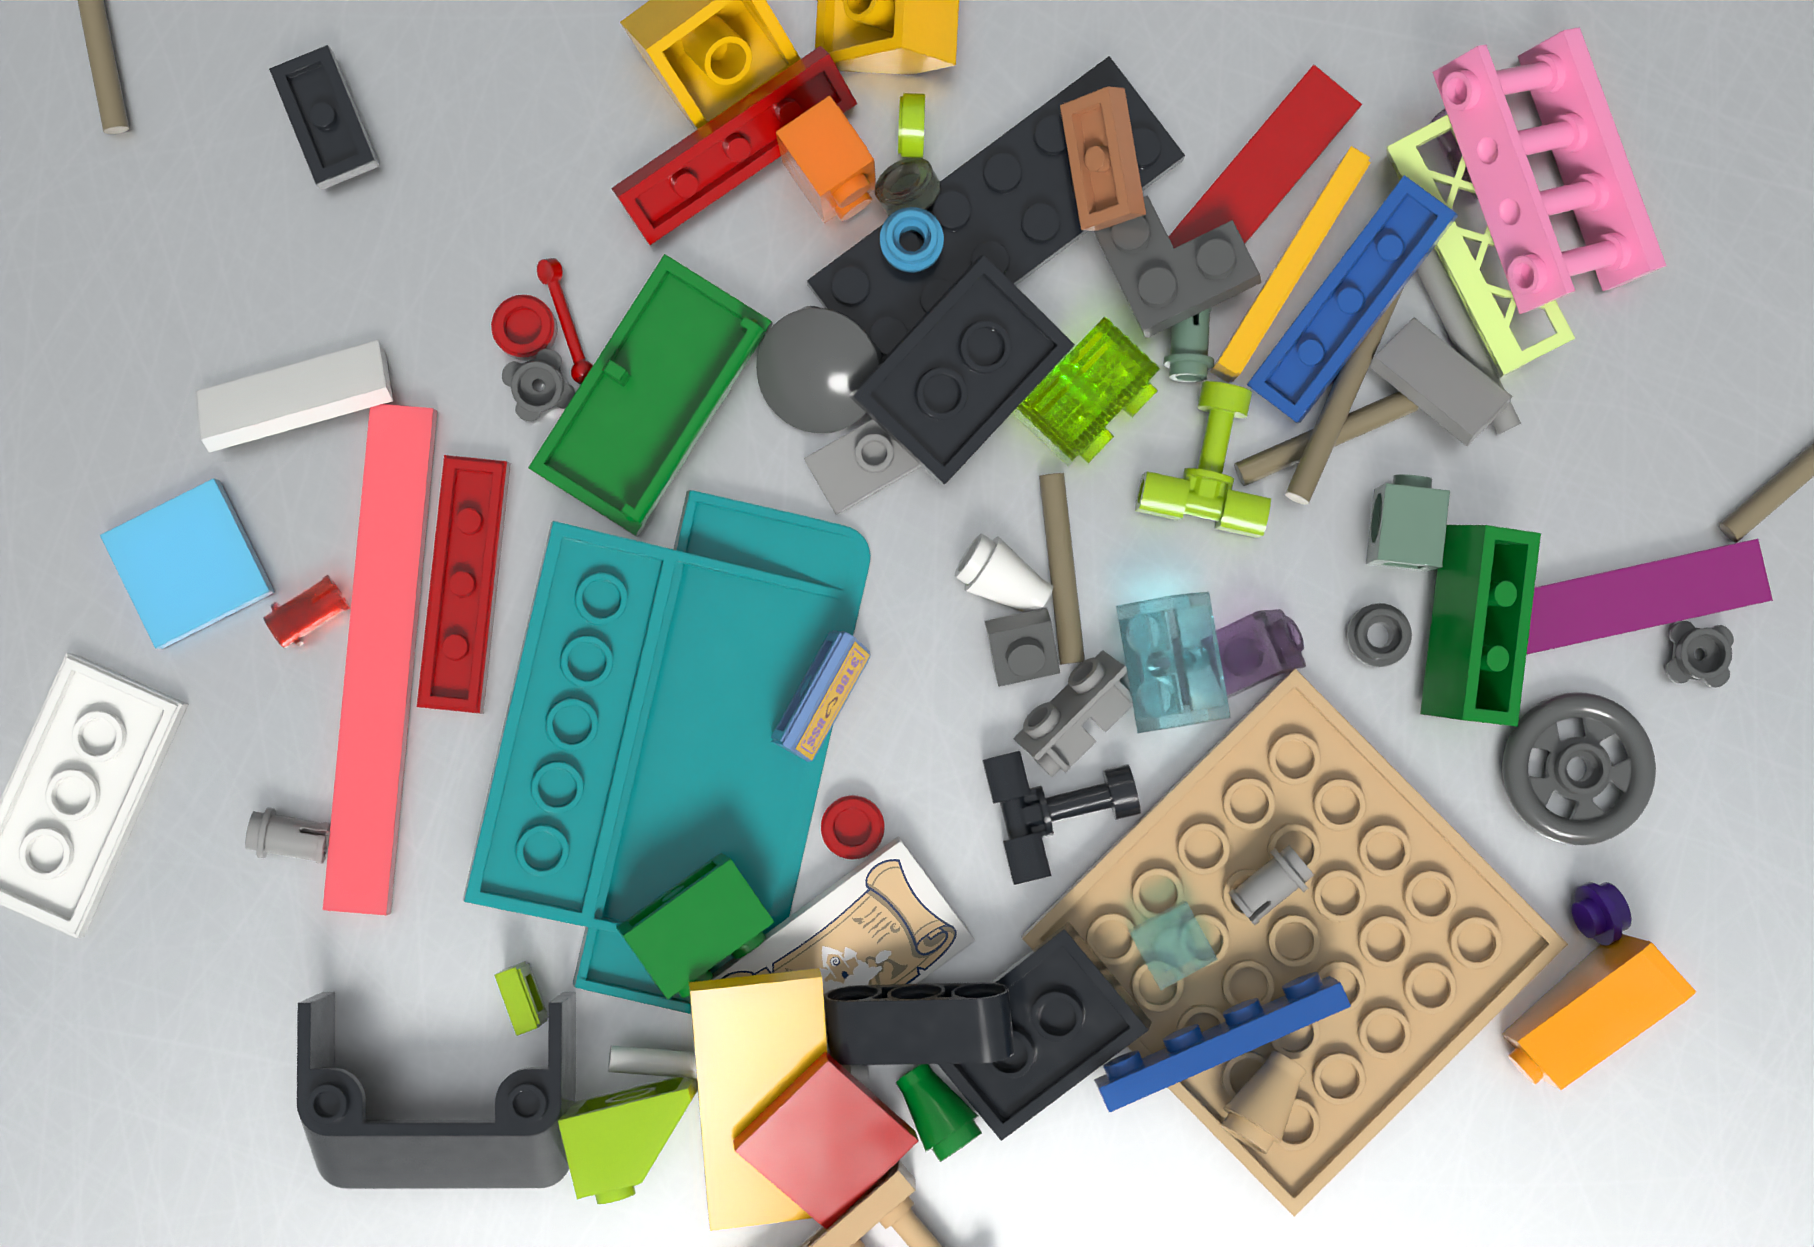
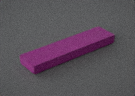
M1759 539L1535 587L1527 654L1773 601Z

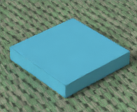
M215 478L100 535L155 649H164L275 593L220 480Z

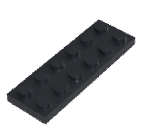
M1108 56L936 184L937 191L932 201L923 208L936 217L944 234L942 252L933 265L918 272H905L892 266L884 257L880 247L882 224L808 279L807 285L824 308L840 312L861 326L871 341L879 347L884 359L979 256L985 255L1016 286L1089 232L1081 230L1060 105L1107 86L1125 88L1142 191L1184 160L1185 154L1112 58ZM911 230L903 233L899 242L905 250L916 251L923 246L924 238L919 232Z

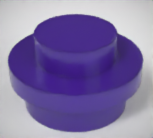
M1588 882L1576 889L1574 895L1575 903L1572 905V916L1580 932L1587 938H1593L1601 945L1607 946L1618 941L1622 936V932L1629 929L1632 922L1630 908L1619 889L1609 882L1599 885Z

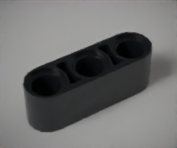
M982 982L855 985L836 988L824 994L829 1055L840 1065L992 1063L1005 1060L1014 1055L1009 987L1005 984Z

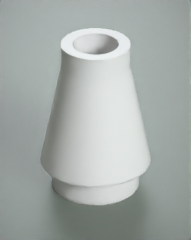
M982 533L969 546L954 575L957 579L966 583L965 591L1023 612L1043 608L1053 590V585L1043 580L999 536L991 540Z

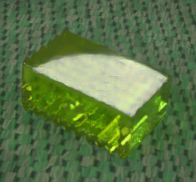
M1104 316L1016 408L1014 416L1068 467L1079 456L1089 464L1115 437L1107 429L1111 422L1123 410L1133 418L1158 392L1150 382L1155 378L1160 368L1137 345L1132 343L1129 337L1124 335L1118 327L1114 326L1110 319Z

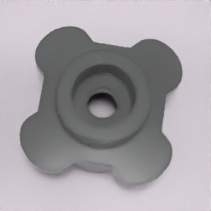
M542 349L538 352L535 359L522 364L512 361L502 371V381L505 385L511 387L513 398L517 402L515 407L516 414L525 421H535L540 417L541 412L555 406L565 409L575 395L574 387L564 380L560 370L562 358L555 350ZM541 379L544 382L545 387L542 391H536L533 388L534 380Z
M1689 621L1678 622L1671 628L1669 637L1674 643L1672 660L1666 665V674L1670 680L1678 684L1685 683L1689 679L1700 680L1712 688L1723 686L1730 677L1728 667L1732 660L1731 646L1734 642L1731 631L1723 625H1716L1712 628H1695ZM1698 648L1705 652V657L1702 660H1697L1694 656V652Z

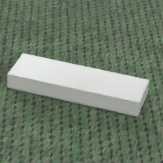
M376 340L196 391L200 437L210 453L393 401L386 353L380 341Z

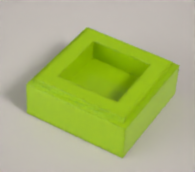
M526 961L505 968L494 975L516 1036L537 1029L547 1021L549 1016L529 963L526 964Z

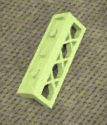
M1447 114L1387 146L1386 156L1399 181L1405 175L1452 209L1458 189L1476 194L1473 184L1462 180L1466 168L1463 156L1454 178L1428 170L1417 147L1451 130L1457 142ZM1435 182L1451 186L1446 203ZM1454 221L1434 248L1500 377L1575 339L1556 300L1538 308L1544 310L1556 334L1521 351L1509 327L1516 308L1512 292L1487 284L1480 271L1488 245L1495 247L1488 225L1485 233L1480 234L1457 227ZM1464 238L1481 243L1476 260L1473 258ZM1493 295L1510 300L1505 317Z

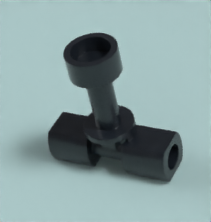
M1020 751L982 761L993 804L1000 803L1009 838V840L1002 841L1013 885L1051 876L1042 838L1054 835L1052 822L1108 808L1112 809L1115 820L1141 814L1139 797L1129 764L1103 770L1105 781L1103 784L1045 798L1042 786L1029 788Z

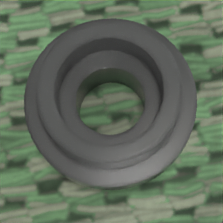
M1377 603L1361 608L1354 614L1347 628V642L1351 652L1359 661L1369 666L1385 667L1392 665L1405 656L1411 645L1412 630L1406 616L1392 605ZM1375 623L1383 625L1389 635L1387 643L1381 648L1373 646L1367 636L1369 628Z

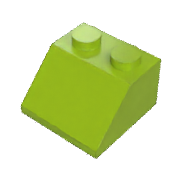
M671 1077L576 1101L558 1120L576 1198L581 1199L595 1195L597 1204H607L635 1195L634 1186L644 1181L697 1093V1079Z

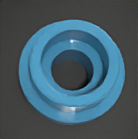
M906 207L899 209L886 219L881 228L880 247L882 253L892 266L901 271L918 272L927 269L937 261L943 249L944 234L939 221L934 215L922 208ZM911 230L919 232L924 238L923 246L916 251L905 250L899 242L903 233Z

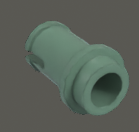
M1212 307L1171 326L1170 355L1165 356L1163 365L1169 368L1170 379L1180 382L1207 380L1208 370L1214 367V359L1208 356L1209 322Z

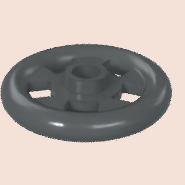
M1573 692L1556 695L1538 703L1519 720L1518 727H1514L1506 743L1502 773L1508 798L1515 811L1529 827L1542 836L1559 843L1591 845L1614 838L1628 829L1640 817L1653 792L1656 763L1653 747L1647 733L1628 710L1613 700L1600 695ZM1570 718H1582L1585 737H1571L1561 741L1557 722ZM1616 734L1623 743L1628 758L1611 766L1610 757L1600 745V742ZM1532 748L1544 749L1550 752L1546 760L1545 769L1547 777L1545 778L1529 776L1528 763ZM1576 756L1584 760L1587 768L1584 777L1578 781L1573 780L1567 772L1569 761ZM1609 781H1611L1624 794L1617 804L1605 813L1593 802V798L1603 792ZM1553 791L1564 798L1576 800L1577 804L1569 819L1561 817L1546 808Z

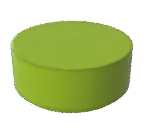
M903 93V96H900L898 154H901V157L923 158L925 94Z

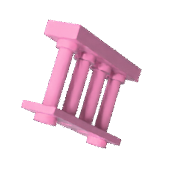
M1580 27L1563 30L1520 54L1518 59L1521 66L1495 70L1489 50L1485 44L1471 49L1432 72L1519 314L1529 312L1574 292L1575 288L1570 276L1595 270L1602 291L1620 287L1666 266ZM1530 90L1542 126L1518 131L1505 95ZM1552 150L1564 186L1539 191L1527 155ZM1573 210L1586 246L1561 252L1549 216Z

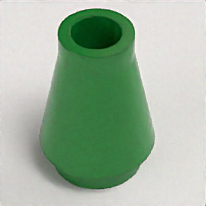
M920 1064L895 1082L903 1094L925 1152L932 1150L939 1162L944 1161L982 1134V1131L974 1121L979 1115L933 1071L929 1064Z

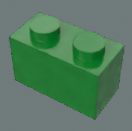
M720 853L617 926L616 929L658 989L668 1000L676 993H679L682 998L689 996V982L711 980L714 975L710 969L730 954L734 959H739L756 949L766 939L763 930L772 925L774 920L731 858Z

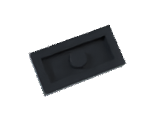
M328 45L269 68L315 184L321 190L380 167L335 54Z

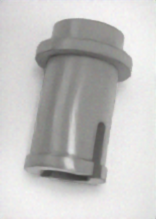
M269 807L266 808L264 813L253 811L247 827L245 848L255 850L258 858H266L268 853L313 860L316 863L323 864L326 859V852L324 850L328 851L331 823H318L276 815L275 808Z
M1290 845L1280 853L1274 848L1270 852L1274 858L1236 889L1228 892L1254 925L1258 924L1262 917L1298 888L1303 893L1309 889L1305 882L1312 878L1314 874Z

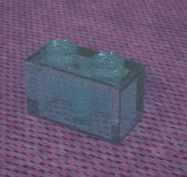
M1209 592L1170 595L1116 606L1137 733L1231 718Z

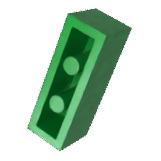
M1446 525L1442 567L1437 569L1420 714L1518 727L1541 533L1490 525Z

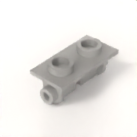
M1102 650L1095 658H1089L1080 663L1069 676L1068 685L1050 702L1036 707L1025 719L1023 729L1013 739L1051 777L1060 769L1066 773L1097 742L1082 725L1091 717L1103 731L1107 732L1138 702L1134 696L1142 687L1128 673L1129 670L1126 666Z

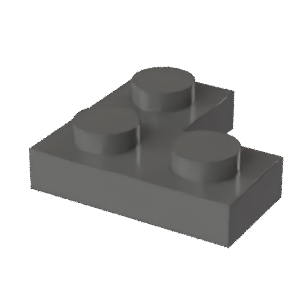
M1147 195L1143 197L1146 215L1099 231H1093L1145 339L1262 283L1260 273L1233 220L1174 248Z

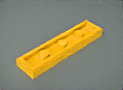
M1351 146L1340 160L1215 362L1214 367L1210 371L1227 383L1230 381L1234 382L1241 374L1371 163L1369 162V156Z

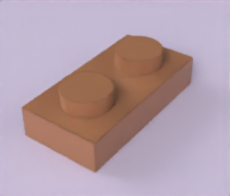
M1107 86L1060 105L1081 230L1099 231L1146 215L1125 88Z

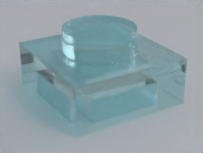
M1184 900L1128 930L1130 937L1160 990L1218 960L1188 903Z

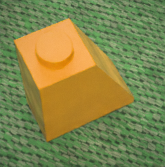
M1622 934L1618 941L1610 945L1600 944L1502 1033L1515 1048L1508 1055V1058L1534 1085L1543 1079L1550 1085L1562 1090L1685 1003L1696 991L1652 942Z

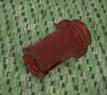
M327 574L322 577L321 581L285 604L280 605L278 602L271 604L272 612L264 616L263 619L275 639L284 649L293 643L301 647L305 644L304 636L343 611H348L351 607L344 597L342 598L341 595L343 593Z

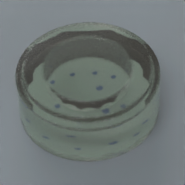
M906 158L895 162L880 175L876 182L874 193L885 213L890 216L895 211L906 207L928 209L940 194L941 182L927 160L923 158Z

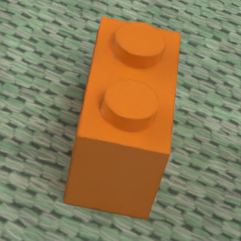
M830 95L776 131L782 163L824 223L837 215L841 221H845L871 203L872 197L869 193L876 189L874 158Z

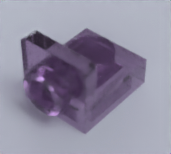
M1281 609L1258 610L1193 641L1217 700L1228 699L1280 674L1290 673L1294 669L1300 670L1306 667L1301 653L1304 650L1302 634L1296 623L1286 616Z

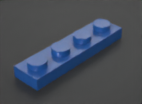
M1404 175L1247 385L1296 423H1301L1452 225L1458 214Z
M1318 972L1303 975L1282 986L1285 996L1261 1006L1258 998L1241 1002L1222 1013L1226 1022L1203 1032L1198 1024L1175 1031L1163 1039L1166 1048L1144 1058L1136 1050L1110 1060L1103 1065L1106 1074L1094 1079L1109 1113L1351 1007L1341 982L1331 976L1321 979Z

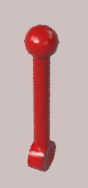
M555 258L542 259L537 265V276L543 284L548 285L574 363L571 368V377L578 384H582L593 364L585 359L560 284L563 273L562 266Z

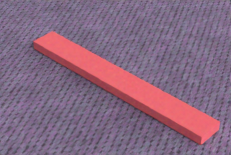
M380 404L370 407L323 900V910L385 916L391 914L437 410L434 408Z

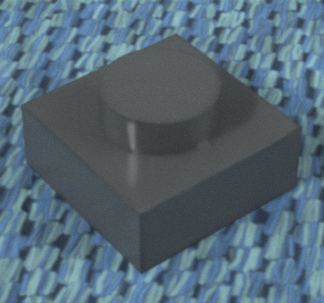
M1047 607L985 621L998 687L1060 673L1052 622Z

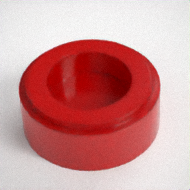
M515 295L503 301L495 310L491 322L492 335L497 345L507 355L518 360L528 361L535 359L540 350L551 349L557 337V321L553 312L542 300L531 295Z
M848 795L837 799L826 809L822 817L821 834L824 843L835 855L845 859H861L870 855L878 848L884 836L885 823L880 809L871 800L862 796Z

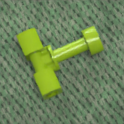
M1202 382L1197 408L1209 413L1197 469L1184 468L1182 479L1146 471L1142 474L1135 505L1136 512L1177 521L1182 519L1184 514L1215 520V529L1255 538L1264 536L1270 512L1271 498L1232 490L1234 478L1222 474L1234 418H1247L1252 397L1251 390L1223 382Z

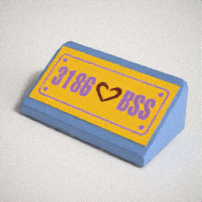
M832 631L828 633L774 730L771 742L807 762H812L815 759L870 659V651L854 636L845 631Z

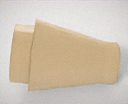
M1272 1051L1264 1065L1223 1108L1228 1115L1221 1127L1244 1144L1267 1154L1273 1142L1280 1144L1299 1084L1306 1070L1285 1055Z

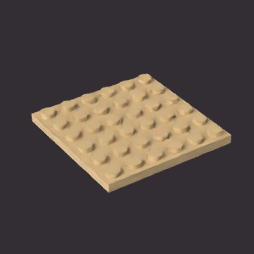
M1296 668L1291 669L1021 936L1033 950L1067 922L1074 927L1152 1021L1149 1030L1127 1046L1131 1051L1138 1050L1142 1058L1166 1048L1163 1039L1175 1031L1198 1024L1203 1032L1226 1022L1222 1013L1241 1002L1258 998L1262 1006L1285 996L1282 986L1303 975L1318 972L1321 979L1331 976L1341 982L1351 1007L1167 1087L1294 1217L1568 945ZM1290 845L1314 874L1312 878L1305 882L1309 889L1303 893L1298 888L1262 917L1258 924L1254 925L1228 892L1236 889L1274 858L1270 853L1274 848L1280 853ZM1276 1051L1301 1065L1306 1070V1073L1299 1084L1281 1143L1273 1142L1268 1153L1264 1154L1230 1135L1221 1125L1228 1115L1223 1108L1264 1065L1271 1052Z

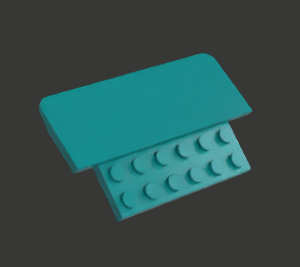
M693 490L686 492L673 549L552 521L463 901L584 926L585 931L572 983L575 988L691 1014L690 995L682 998L679 993H676L667 1000L616 927L720 853L731 858L774 920L772 925L763 930L764 934H767L789 917L832 728L812 762H807L771 742V736L828 633L832 631H845L852 636L854 635L871 558L870 549L865 538L858 531L848 526ZM730 954L710 969L711 972L717 971L733 959V956Z

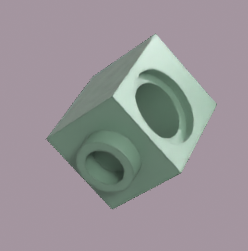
M1406 474L1394 475L1393 484L1385 483L1374 489L1366 564L1428 572L1441 568L1450 490L1433 489L1432 478Z

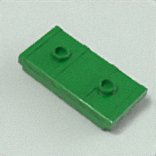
M664 254L528 468L638 537L646 525L649 516L677 472L681 470L688 459L689 453L717 409L728 396L731 387L757 346L773 325L772 321Z

